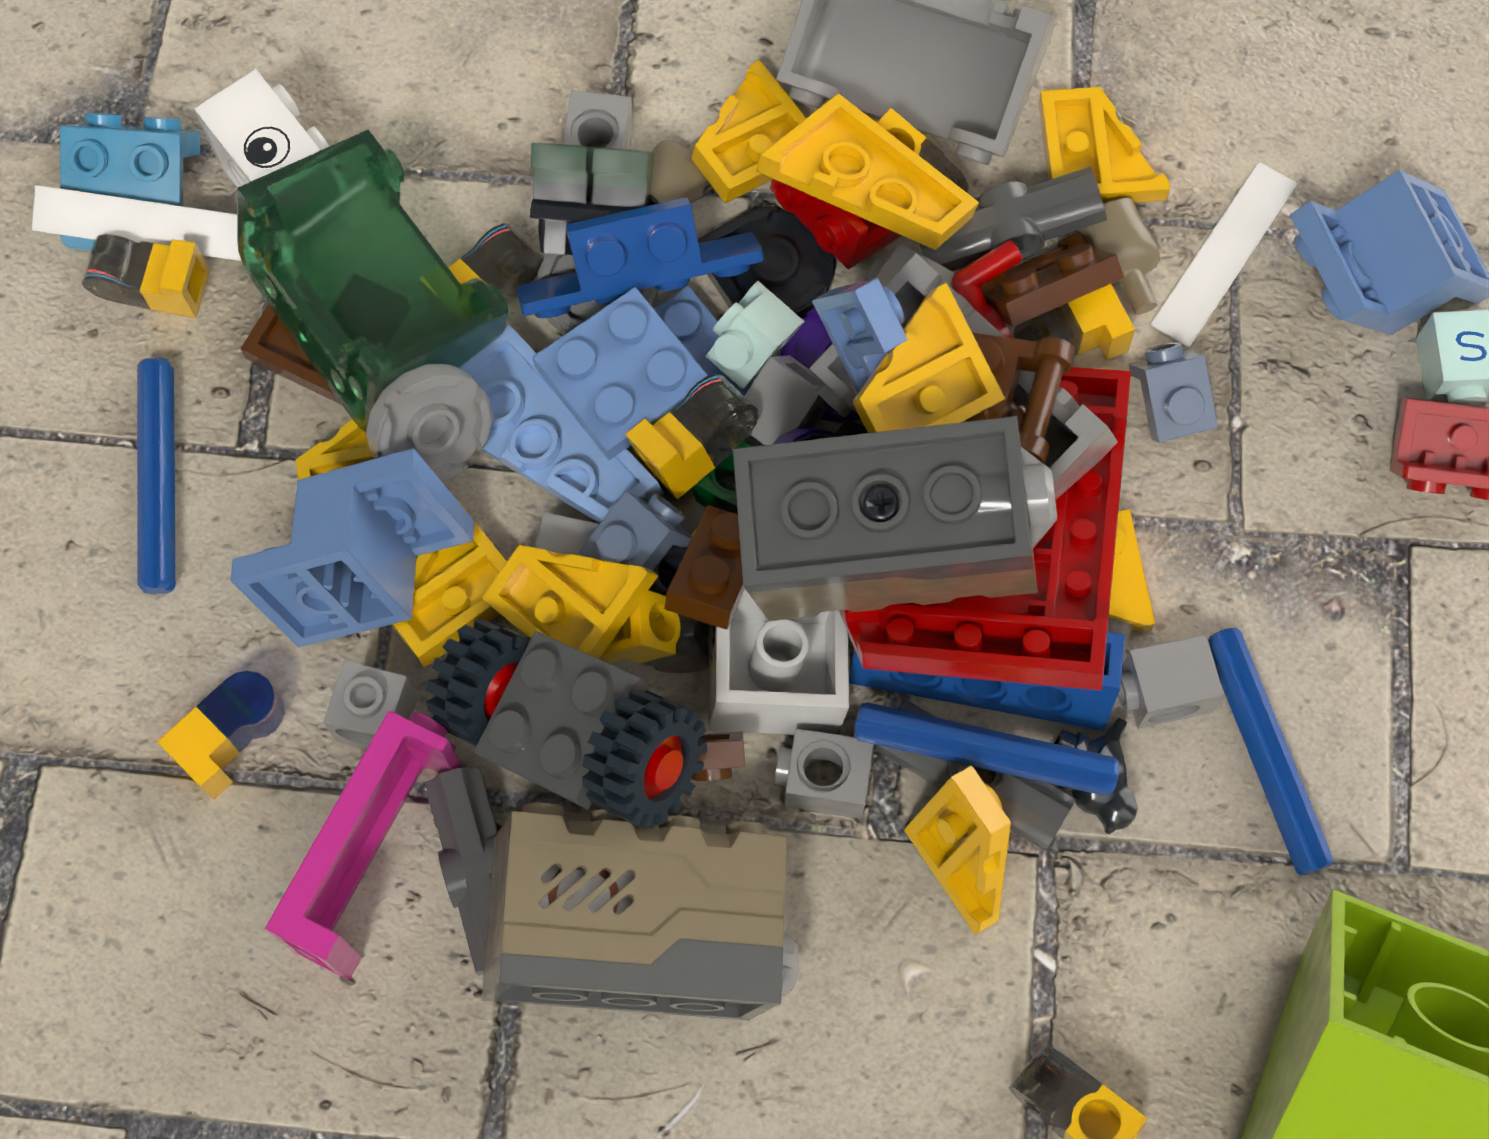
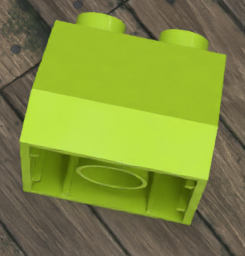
M1332 889L1301 955L1240 1139H1489V951Z

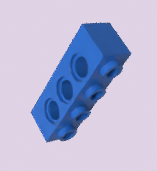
M1112 632L1107 633L1102 691L863 669L855 648L850 667L849 684L1104 731L1121 687L1125 635Z

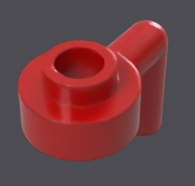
M1011 240L957 271L951 279L952 289L964 297L982 317L1007 338H1012L1010 331L1000 315L986 302L980 287L1022 262L1021 253Z

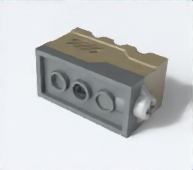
M1017 416L733 449L743 587L768 621L814 617L821 612L849 610L853 612L880 610L888 605L911 602L921 605L946 603L955 598L982 595L994 598L1038 593L1033 548L1057 521L1053 474L1049 467L1021 447Z
M549 803L524 804L522 812H511L494 838L482 1001L748 1021L780 1005L781 996H786L795 987L799 967L798 946L793 938L784 930L787 836L767 834L766 825L754 822L726 824V834L706 833L700 829L699 819L688 816H668V821L659 825L658 828H643L604 809L592 811L590 822L575 821L564 818V808L562 806Z

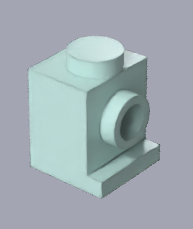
M757 281L739 303H734L716 323L712 331L719 338L705 357L739 387L744 389L758 376L769 357L777 356L805 321Z

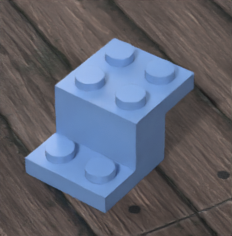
M1398 170L1337 210L1310 201L1290 214L1299 232L1294 237L1295 245L1303 259L1311 267L1318 269L1326 285L1321 289L1323 301L1332 315L1340 321L1343 320L1364 328L1393 335L1455 297L1474 304H1479L1489 298V272L1445 190L1404 171Z
M689 286L655 309L651 307L637 288L634 287L532 357L537 371L608 460H611L631 446L625 434L644 418L653 425L670 412L692 434L741 400L755 381L754 379L742 389L705 357L719 338L712 331L718 321ZM714 376H718V377H719V378H715V379H711V380L706 381L705 383L701 384L698 388H696V389L691 393V391H692L695 387H697L701 382L705 381L706 379L711 378V377H714ZM718 379H721V380H722V381L710 383V384H708V385L702 387L700 390H698L701 386H703V385L709 383L710 381H714V380H718Z
M414 448L391 453L384 457L344 468L333 469L326 473L298 480L291 544L271 547L258 553L233 559L230 581L298 647L411 620L416 556L472 542L474 538V519Z

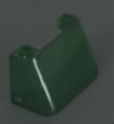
M369 129L237 188V245L246 272L347 413L364 432L367 431L370 411L382 391L399 376L426 364H449L459 369L503 334L509 314L507 303L495 285H486L484 281L478 278H472L460 284L400 205V183L404 182L402 165L391 149H383Z

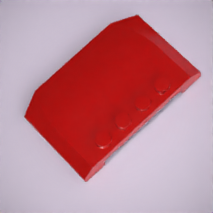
M1071 367L1070 372L1062 375L1059 387L1064 388L1080 407L1084 404L1106 424L1118 442L1095 466L1055 500L1057 521L1033 548L1038 593L994 598L982 595L955 598L946 603L927 605L911 602L888 605L880 610L861 612L839 610L863 669L1102 691L1131 371Z

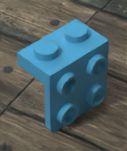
M85 113V123L60 126V189L183 206V158L200 155V131L181 130L180 118L144 117V127L122 126L121 114ZM61 235L63 244L73 249L151 254L152 248Z

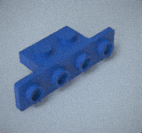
M686 197L565 225L576 272L516 286V291L523 316L535 314L537 318H553L570 311L571 305L593 300L597 304H611L634 287L637 290L655 287V289L660 291H669L688 285L691 281L690 278L714 273L719 277L736 276L748 271L750 264L762 262L764 257L762 247L752 232L698 243L691 204Z

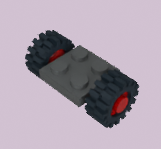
M483 619L475 620L474 628L464 625L457 630L459 642L449 638L443 645L448 655L444 661L435 658L432 669L438 671L439 674L437 679H429L427 682L426 691L436 695L426 701L427 709L435 714L431 719L445 727L448 733L476 746L473 753L586 809H589L593 802L596 806L643 828H652L653 822L658 825L668 821V811L676 814L683 807L680 796L683 793L691 796L696 785L690 782L693 773L701 774L704 762L697 760L698 755L707 752V740L700 738L706 732L705 724L698 720L700 716L695 711L648 691L651 684L643 679L537 631L530 638L492 620L489 622Z

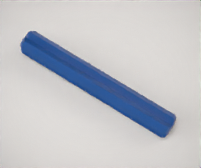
M161 357L154 359L145 358L137 365V584L143 593L146 594L170 593L176 586L174 368L170 365L168 359Z
M1235 627L1218 631L1209 636L1208 642L1219 680L1294 868L1299 875H1310L1322 871L1333 863V856L1242 632Z
M866 702L861 704L856 718L854 737L861 742L1103 796L1112 795L1119 776V762L1112 756Z

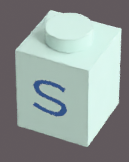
M1489 310L1433 312L1416 338L1425 399L1474 406L1485 405L1489 402Z

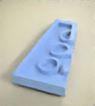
M509 324L456 367L467 372L490 400L493 420L488 441L481 451L600 524L625 491L650 500L654 493L659 496L664 493L655 478L627 449L611 460L606 458L535 368L532 357L537 353Z

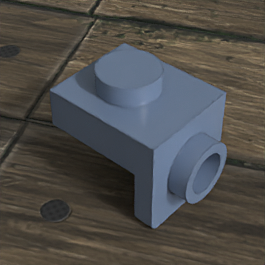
M1167 343L1146 349V359L1128 364L1131 376L1140 379L1152 440L1160 443L1218 428L1205 355L1187 349L1183 350L1182 343Z
M625 491L579 550V553L584 557L624 565L641 566L653 571L672 545L687 549L693 537L680 526L685 516L666 499L654 493L650 500Z

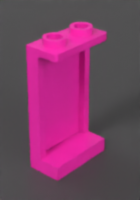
M390 710L388 711L264 928L292 952L350 981L362 956L340 935L333 932L337 922L422 771L429 768L440 774L462 767L455 753L456 746L444 738L448 731L438 722L418 712H412L409 719H406Z

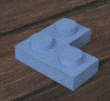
M878 278L834 288L812 300L857 393H859L885 354L908 340L901 326L904 322V314L899 301L890 289L882 287Z

